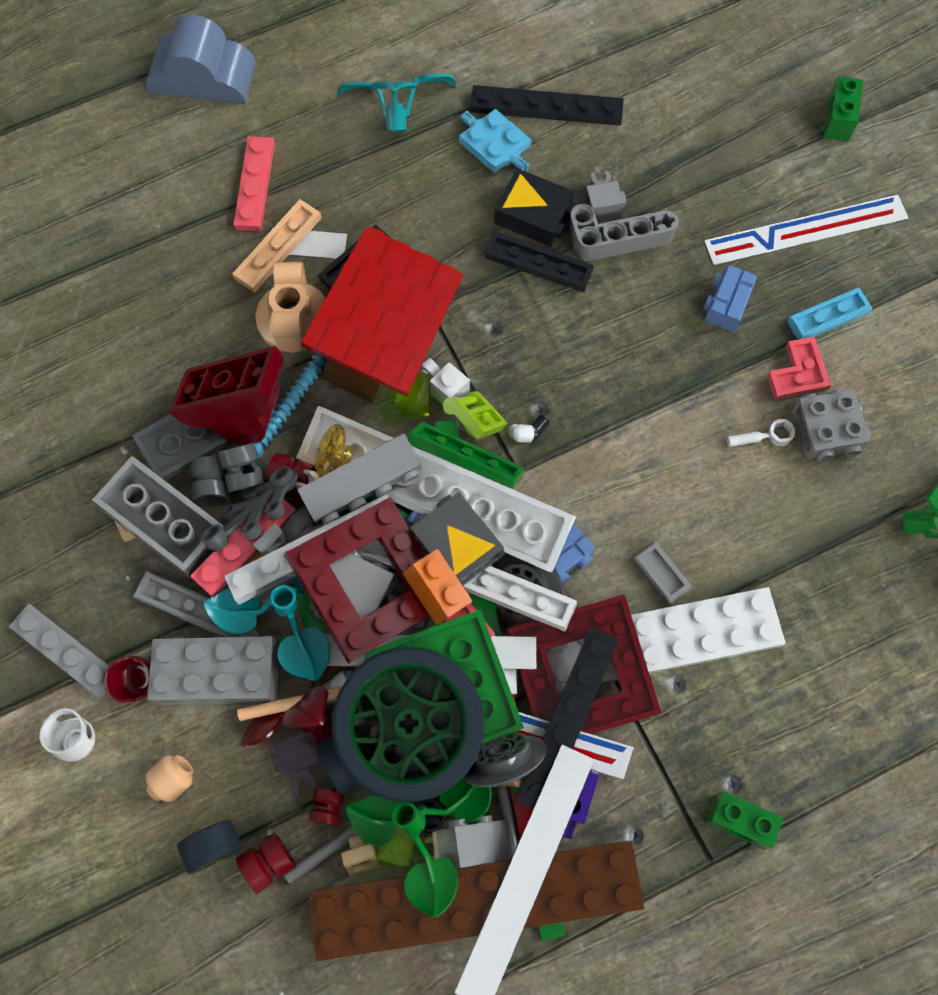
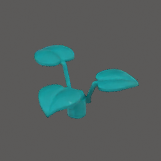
M433 73L412 77L413 82L402 80L394 82L376 81L373 83L348 81L339 85L337 96L357 88L374 90L377 92L383 110V117H386V131H407L406 117H410V107L417 84L422 82H439L456 88V80L449 74ZM381 89L392 90L393 103L388 104V109ZM410 89L405 109H403L402 103H397V90Z
M296 576L291 578L295 586L302 589L291 588L287 585L277 586L272 591L270 598L266 599V603L260 609H258L260 605L258 595L238 605L230 588L223 590L215 597L204 602V607L211 620L220 629L233 635H243L253 631L257 624L256 615H262L270 606H273L274 611L278 615L288 617L295 634L284 638L279 645L277 653L282 668L291 675L310 681L318 680L326 670L329 661V644L326 636L316 627L306 628L300 633L293 615L298 606L296 595H304L306 593Z

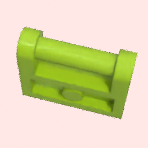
M478 391L469 392L461 398L450 397L443 402L444 411L450 415L454 414L464 425L465 431L477 440L501 432L508 425Z

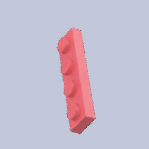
M248 136L233 224L236 231H262L275 146L274 139L271 137Z
M283 499L281 504L285 508V513L279 519L272 521L263 511L258 523L263 529L262 533L256 539L250 541L241 532L247 520L244 521L227 538L229 542L226 547L220 551H214L190 577L212 598L215 597L227 585L224 576L247 565L258 554L253 544L274 523L282 530L290 517L297 512L296 509Z

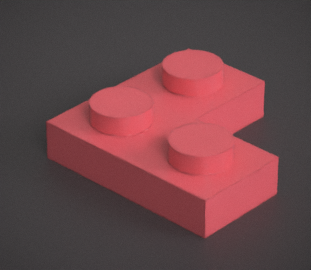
M815 336L788 341L785 347L792 367L772 370L767 375L775 400L826 391L831 386Z

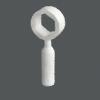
M778 419L771 424L766 433L755 431L727 436L728 447L757 443L764 438H768L776 446H785L794 438L795 428L790 421ZM783 426L789 433L788 438L780 439L773 432L774 428Z

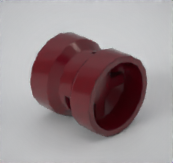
M314 789L313 800L315 804L309 813L308 821L339 826L341 816L338 812L339 807L344 803L345 794L324 789Z

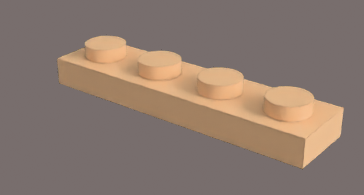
M299 199L232 273L234 279L255 293L273 273L274 263L283 262L321 220V213Z

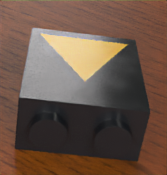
M517 168L495 208L494 224L552 247L555 239L562 237L566 227L564 222L566 218H570L571 210L576 206V203L573 202L575 191Z

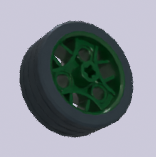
M399 647L382 651L365 660L349 675L338 693L333 709L332 735L336 753L344 769L360 786L372 794L388 800L417 802L434 798L451 789L468 773L478 756L484 737V713L480 696L474 684L456 663L444 655L428 649ZM416 670L405 687L396 671ZM421 672L437 679L430 701L410 691ZM442 684L450 692L453 700L436 702ZM393 687L397 690L398 700L394 705L386 706L381 702L380 692L383 688ZM364 693L370 699L375 709L355 714L358 702ZM439 710L444 711L449 719L447 726L440 730L435 729L431 723L432 715ZM377 714L379 737H356L354 719ZM405 714H409L411 719L416 720V725H412L409 732H406L404 727L399 726V721L405 719ZM456 738L453 748L447 755L440 739ZM434 742L443 761L437 767L428 770L415 755L425 746ZM358 743H377L375 751L369 760L362 753ZM390 744H397L403 750L402 758L394 763L388 762L384 757V751ZM412 760L424 772L419 775L405 776Z

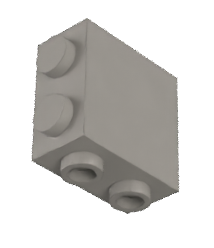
M835 389L827 394L818 396L815 393L806 394L798 400L792 409L807 461L817 459L818 462H824L844 454L845 457L857 456L862 453V450L870 442L871 431L864 422L862 402L860 399H857L855 390L844 391L843 389Z
M357 552L330 565L361 619L378 609L394 575L389 572L385 565L378 562L369 563L361 559V555ZM311 602L310 610L314 611V615L321 619Z

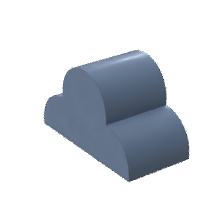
M183 15L176 20L172 33L165 34L159 38L147 77L146 88L148 92L246 104L256 61L253 54L246 47L237 42L226 40L222 29L213 21L199 15Z

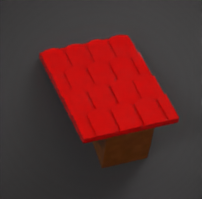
M367 226L320 310H318L301 341V346L327 358L322 377L323 380L372 403L381 384L407 397L464 274L452 266L436 261L428 254L420 253L410 248L404 242L386 236L380 230Z

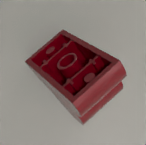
M271 346L186 369L168 412L175 419L188 426L200 429L212 428L222 438L233 443L247 445L261 442L265 437L281 392L278 382L284 365L281 352L276 346Z

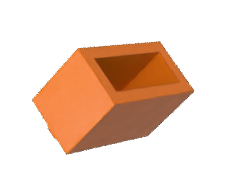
M438 549L420 559L402 573L436 625L472 602V599Z

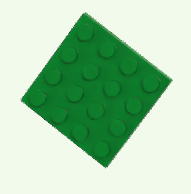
M481 609L379 646L364 654L365 660L382 651L399 647L424 648L440 653L456 663L467 674L480 696L484 713V737L481 744L524 728ZM416 670L396 671L405 687L416 672ZM421 672L410 691L430 701L437 679ZM442 684L436 702L453 700L450 692ZM393 687L383 688L380 692L381 702L386 706L394 705L398 700L397 690ZM436 711L431 717V723L435 729H444L448 724V715L444 711ZM405 714V719L399 721V726L404 727L406 732L410 731L412 725H416V720L411 719L409 714ZM456 738L440 739L447 755L453 748ZM434 742L425 746L415 755L424 766L443 759ZM395 744L401 759L403 750L399 745ZM412 760L406 772L412 771L419 767Z

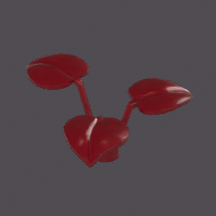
M328 665L327 668H326V670L324 671L323 675H324L332 666H329V665ZM308 680L311 690L286 713L280 712L253 718L245 730L241 746L244 748L245 746H253L263 742L274 733L281 720H283V724L287 728H301L305 733L309 731L319 743L332 736V718L327 714L329 709L326 707L329 695L327 688L324 686L316 687L315 681Z

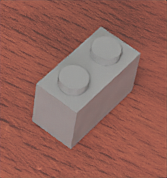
M492 815L481 817L472 825L465 823V819L449 821L447 829L436 830L439 856L450 859L456 869L512 859L506 820L493 821Z

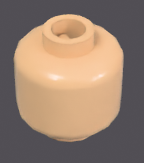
M166 755L162 757L146 773L145 780L148 795L155 801H175L192 785V766L180 755Z

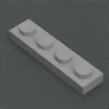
M28 604L10 624L9 628L101 699L107 692L104 679L109 665L42 612Z

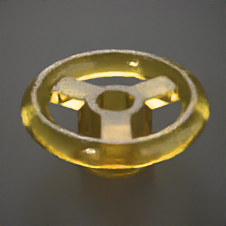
M340 424L332 425L325 432L320 442L315 461V471L319 478L351 461L353 449L351 446L345 445L346 434L343 426ZM328 461L329 466L324 471V464Z

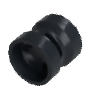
M433 799L421 801L416 806L417 808L424 805L426 808L443 809V806ZM426 814V824L423 832L432 833L440 830L445 823L446 816Z

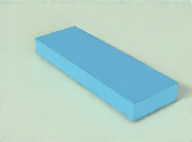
M857 287L789 316L786 322L798 340L818 336L869 314L873 308L861 289Z

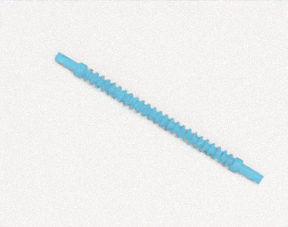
M318 353L313 355V361H308L307 363L309 367L303 368L304 374L300 373L298 375L300 379L294 381L295 386H290L291 392L285 393L286 399L282 398V404L276 405L277 411L273 412V417L270 420L264 439L255 444L258 459L264 453L263 448H268L267 442L273 441L272 435L278 434L276 429L282 428L281 422L285 423L287 421L285 417L291 416L290 410L296 409L294 404L300 403L299 397L303 398L305 396L303 392L309 391L308 385H313L312 379L318 378L317 373H321V367L326 365V357Z

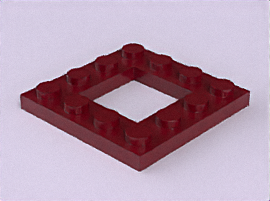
M391 497L284 554V557L348 664L429 616V613L402 574L414 563L424 558L425 554ZM378 540L408 592L361 619L330 565Z
M625 594L576 608L565 632L537 620L508 628L510 637H536V669H519L533 717L550 721L560 698L546 650L584 639L590 627L619 639L612 655V661L622 692L593 700L581 731L593 734L662 714Z

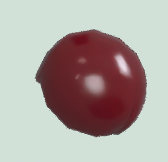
M128 656L115 660L108 667L105 674L104 683L107 693L120 703L137 702L146 699L148 696L151 663L138 656Z

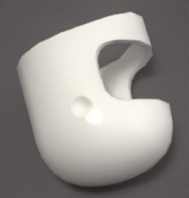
M64 708L55 711L44 721L40 729V741L42 746L58 759L74 762L85 758L92 751L95 744V731L93 726L77 712ZM62 714H73L78 717L70 718L63 722L57 721V718Z

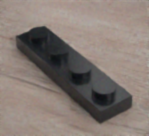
M495 231L485 251V259L581 292H585L594 270V265Z

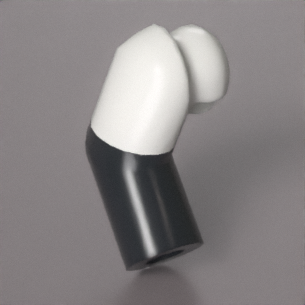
M539 415L531 425L513 424L508 430L509 437L516 442L533 443L545 431L550 421L545 416Z

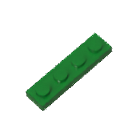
M423 421L409 433V443L418 449L513 489L523 478L526 468Z

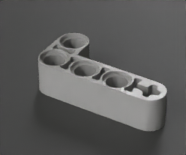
M578 204L571 210L569 233L577 257L583 261H593L668 245L675 237L679 219L671 211H659L598 224L593 209L589 205Z

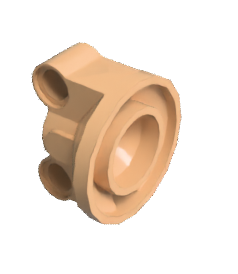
M275 262L273 268L274 287L267 291L259 301L255 314L258 332L267 344L276 346L279 351L294 353L308 350L301 346V341L326 298L320 290L307 283L303 262ZM287 303H298L295 307L290 309L281 308Z

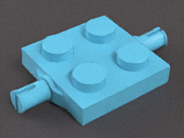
M494 109L484 118L478 120L468 111L462 114L461 120L470 128L459 135V143L493 173L510 164L523 171L529 168V163L523 160L520 155L530 147L531 139L499 111Z

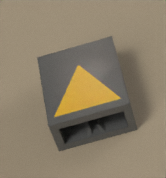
M458 492L453 497L448 495L440 500L437 504L438 508L431 513L419 515L413 521V526L410 529L426 555L436 549L440 551L462 586H464L504 556V547L461 493Z

